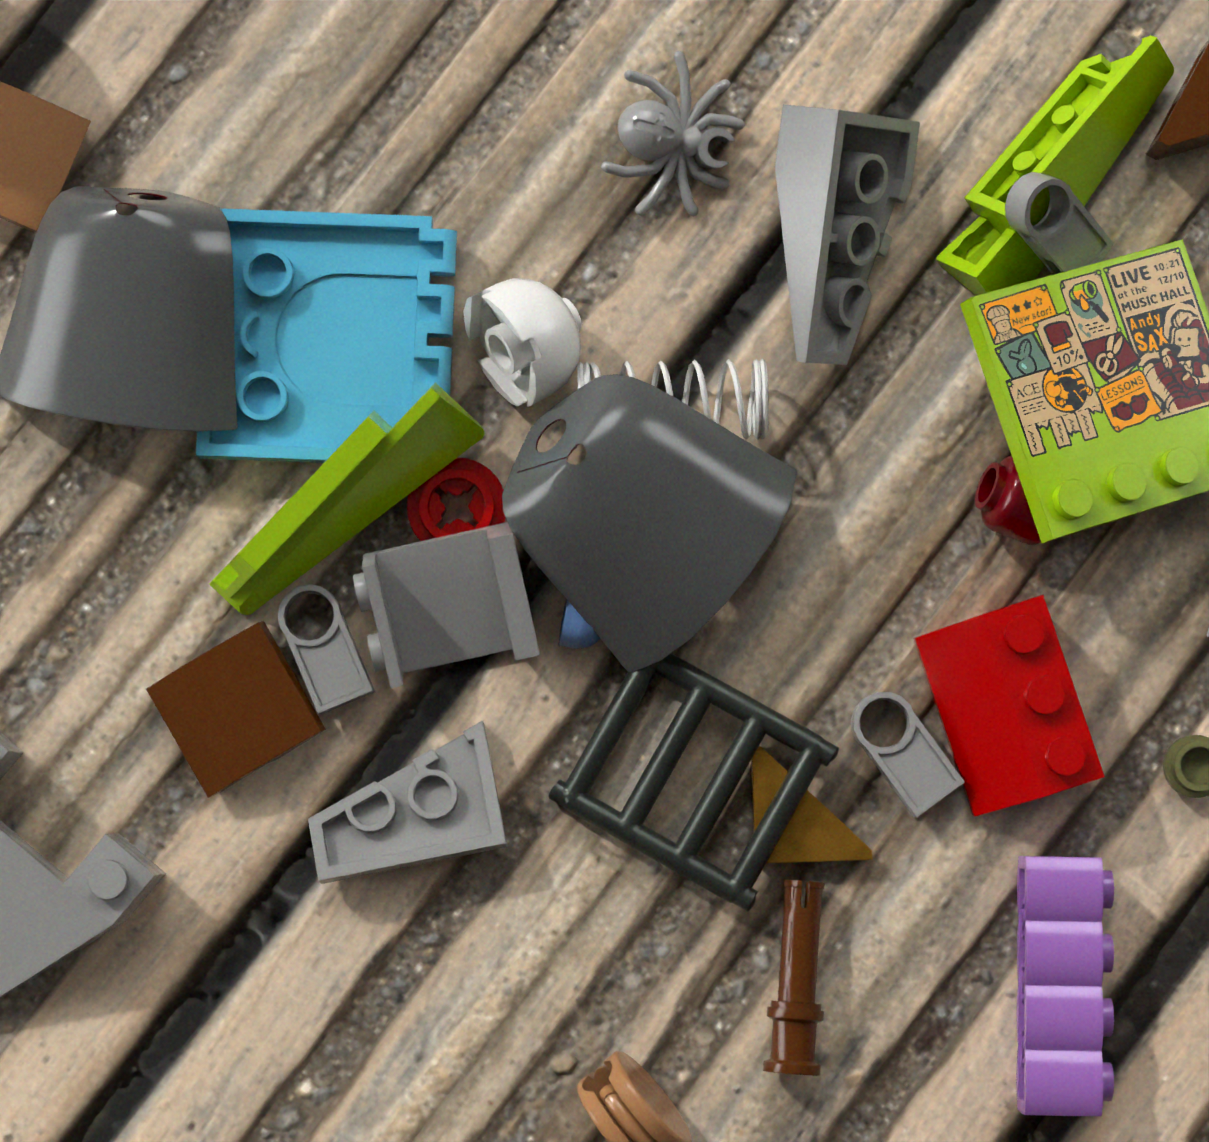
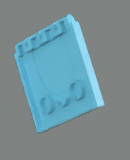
M221 209L227 219L230 230L233 257L235 389L238 428L236 430L197 431L196 456L198 458L324 463L373 411L377 412L393 427L435 382L450 395L452 348L428 346L429 337H453L455 287L444 284H431V276H455L457 231L433 229L434 221L432 216Z

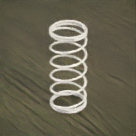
M762 358L760 361L755 359L752 363L751 389L746 420L738 373L735 365L728 359L722 365L719 376L713 421L719 424L724 382L729 366L734 383L742 435L747 440L751 435V429H753L754 437L757 440L759 437L764 440L768 432V376L766 362ZM694 359L687 370L682 402L688 405L691 380L695 368L700 385L704 415L711 419L704 374L701 365ZM660 360L655 366L651 385L657 387L661 369L666 393L673 396L667 366ZM586 361L584 365L581 362L577 364L578 389L591 381L593 372L595 378L601 376L599 368L594 362L589 364ZM626 361L622 365L619 375L625 376L626 371H628L629 377L635 378L632 365Z

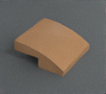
M0 82V218L36 234L49 205L63 188L91 121L3 82Z

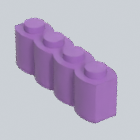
M1018 857V1050L1016 1091L1017 1109L1024 1115L1102 1116L1103 1101H1112L1113 1067L1110 1062H1103L1102 1045L1103 1037H1111L1113 1034L1114 1009L1112 999L1103 998L1102 981L1103 972L1111 973L1113 970L1114 944L1111 934H1103L1102 917L1103 908L1111 909L1113 906L1114 879L1111 870H1103V862L1100 857Z

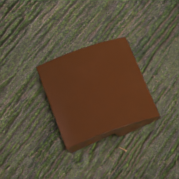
M264 621L258 622L146 688L208 798L221 793L262 766L281 758L326 730Z

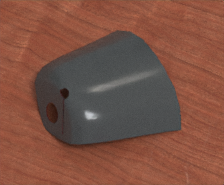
M76 186L61 192L52 201L44 214L29 254L0 354V396L33 409L111 424L198 432L236 430L238 427L235 389L233 257L230 230L227 219L220 207L187 196L160 190ZM128 195H153L163 197L166 200H145ZM118 204L137 206L138 209L132 215L127 216L117 213L116 206Z
M619 374L602 375L557 403L531 427L515 460L502 494L503 512L510 529L525 551L584 620L593 627L595 633L611 650L627 672L631 673L663 660L693 638L740 587L777 535L792 501L797 471L653 385ZM557 421H566L565 432L558 443L548 451L538 452V441L545 430ZM582 444L585 446L587 454L580 464L574 465L567 462L569 455L577 448V445Z

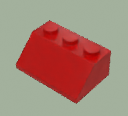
M1044 595L913 638L957 771L965 781L962 786L973 817L1043 798L1105 777Z

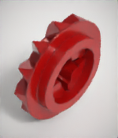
M457 457L408 495L407 515L410 526L416 537L420 541L505 523L506 517L503 512L502 501L504 489L496 475L486 466L468 458ZM475 487L477 490L472 494L473 499L470 501L468 508L478 525L474 527L469 522L465 523L457 518L450 524L446 523L442 529H439L438 526L443 522L442 517L447 509L441 502L442 498L436 492L440 489L446 495L450 493L453 497L459 498L464 493L468 494Z

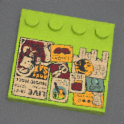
M1183 239L973 296L960 304L1042 544L1209 492V313Z

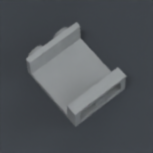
M508 522L363 554V573L353 575L356 596L361 612L373 611L378 633L367 635L370 655L375 672L387 670L391 688L403 686V673L513 649L515 661L540 655L514 534Z

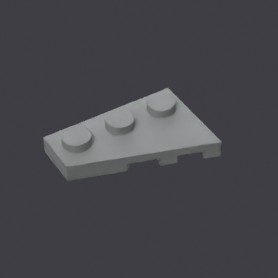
M481 721L463 731V735L435 751L431 749L413 759V763L378 783L374 781L308 818L318 881L321 884L508 847L484 722Z

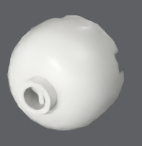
M512 278L497 283L467 298L463 313L468 339L471 341L480 337L482 346L490 358L482 357L477 361L494 388L508 402L515 406H520L527 402V407L554 394L567 384L579 362L581 349L579 331L582 327L580 315L570 300L561 298L555 291L540 282Z

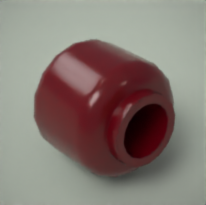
M1012 455L1004 458L1000 463H991L981 476L975 494V506L981 510L984 525L996 533L1028 545L1041 543Z

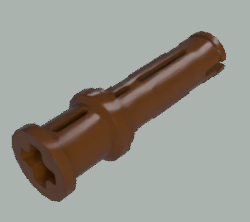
M784 880L785 892L778 1001L771 1000V1006L767 1007V1017L773 1020L771 1055L770 1059L764 1061L763 1071L819 1076L821 1065L815 1062L817 1023L824 1021V1011H821L822 1004H815L822 892L825 883L806 882L804 908H802L803 881Z

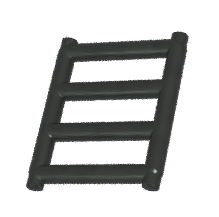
M671 653L659 662L638 671L627 673L567 781L564 782L560 779L550 790L548 798L563 806L565 810L725 901L749 911L755 904V896L758 892L753 889L755 882L821 764L827 767L838 755L839 747ZM657 673L689 692L620 812L588 793ZM712 704L743 721V724L675 843L646 827L643 823L708 707ZM766 734L799 753L734 870L729 874L699 857L698 854Z

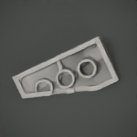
M783 104L778 134L775 173L796 361L821 364H848L871 299L867 280L876 256L886 257L892 237L885 233L895 202L905 203L912 185L920 122L837 109Z

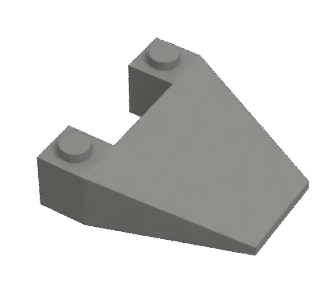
M1 732L0 780L24 753ZM0 820V999L126 922L166 873L122 835L111 833L103 836L68 878Z

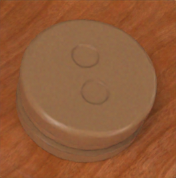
M621 1051L614 1052L603 1061L606 1066L597 1068L595 1073L590 1072L578 1082L577 1092L581 1103L593 1123L608 1142H692L690 1131L672 1101L649 1073L626 1053Z

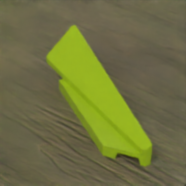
M1150 35L1142 38L1141 44L1131 55L1113 62H1109L1102 54L1080 61L964 197L973 212L980 216L937 256L936 261L974 295L977 296L1036 279L1044 264L1007 221L1005 212L1007 195L1013 184L1020 177L1031 172H1037L1064 181L1070 186L1072 192L1083 206L1086 205L1174 74V66L1157 37ZM1047 187L1043 188L1032 202L1030 209V222L1032 225L1037 224L1048 210L1050 196Z
M436 382L393 427L377 412L373 411L209 585L239 613L251 615L480 441L485 435L484 428Z

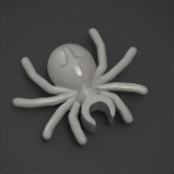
M677 51L674 55L680 81V108L676 96L653 77L632 70H627L624 74L627 81L647 86L667 102V106L653 100L635 102L626 108L618 121V133L625 149L639 159L653 162L651 164L626 167L605 161L601 165L604 172L624 178L654 175L664 167L662 175L649 195L635 208L636 214L640 216L644 215L657 202L671 181L675 168L683 205L689 215L696 216L698 214V207L692 198L687 178V169L694 179L711 187L722 190L729 187L727 179L700 169L698 165L705 169H715L729 164V162L724 160L718 161L713 159L709 155L708 144L712 138L725 143L735 141L731 133L723 128L703 129L709 125H717L741 130L745 126L742 119L730 115L707 113L700 118L703 111L716 97L730 88L731 83L727 79L714 84L698 100L690 112L692 102L690 73L685 55L681 51Z

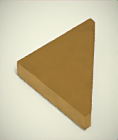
M761 746L758 747L751 759L754 832L788 773ZM807 790L767 863L873 860L872 850Z

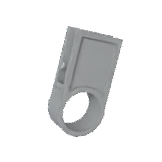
M1031 172L1020 177L1010 189L1005 204L1006 219L1053 275L1101 262L1114 246L1112 240L1064 181L1043 173ZM1047 187L1050 196L1048 210L1037 224L1032 225L1030 222L1032 202L1036 195L1043 188Z
M312 584L297 586L288 592L279 606V625L285 634L317 713L320 715L374 693L375 689L336 597L323 587ZM310 593L321 595L332 604L334 613L332 625L327 633L319 639H302L289 628L287 619L289 608L294 600L301 595Z
M876 692L863 698L854 708L851 717V732L856 742L864 749L913 817H918L965 783L913 712L911 705L902 696L892 692ZM887 700L895 703L902 709L906 718V730L897 744L889 747H877L864 738L860 719L863 710L870 702Z

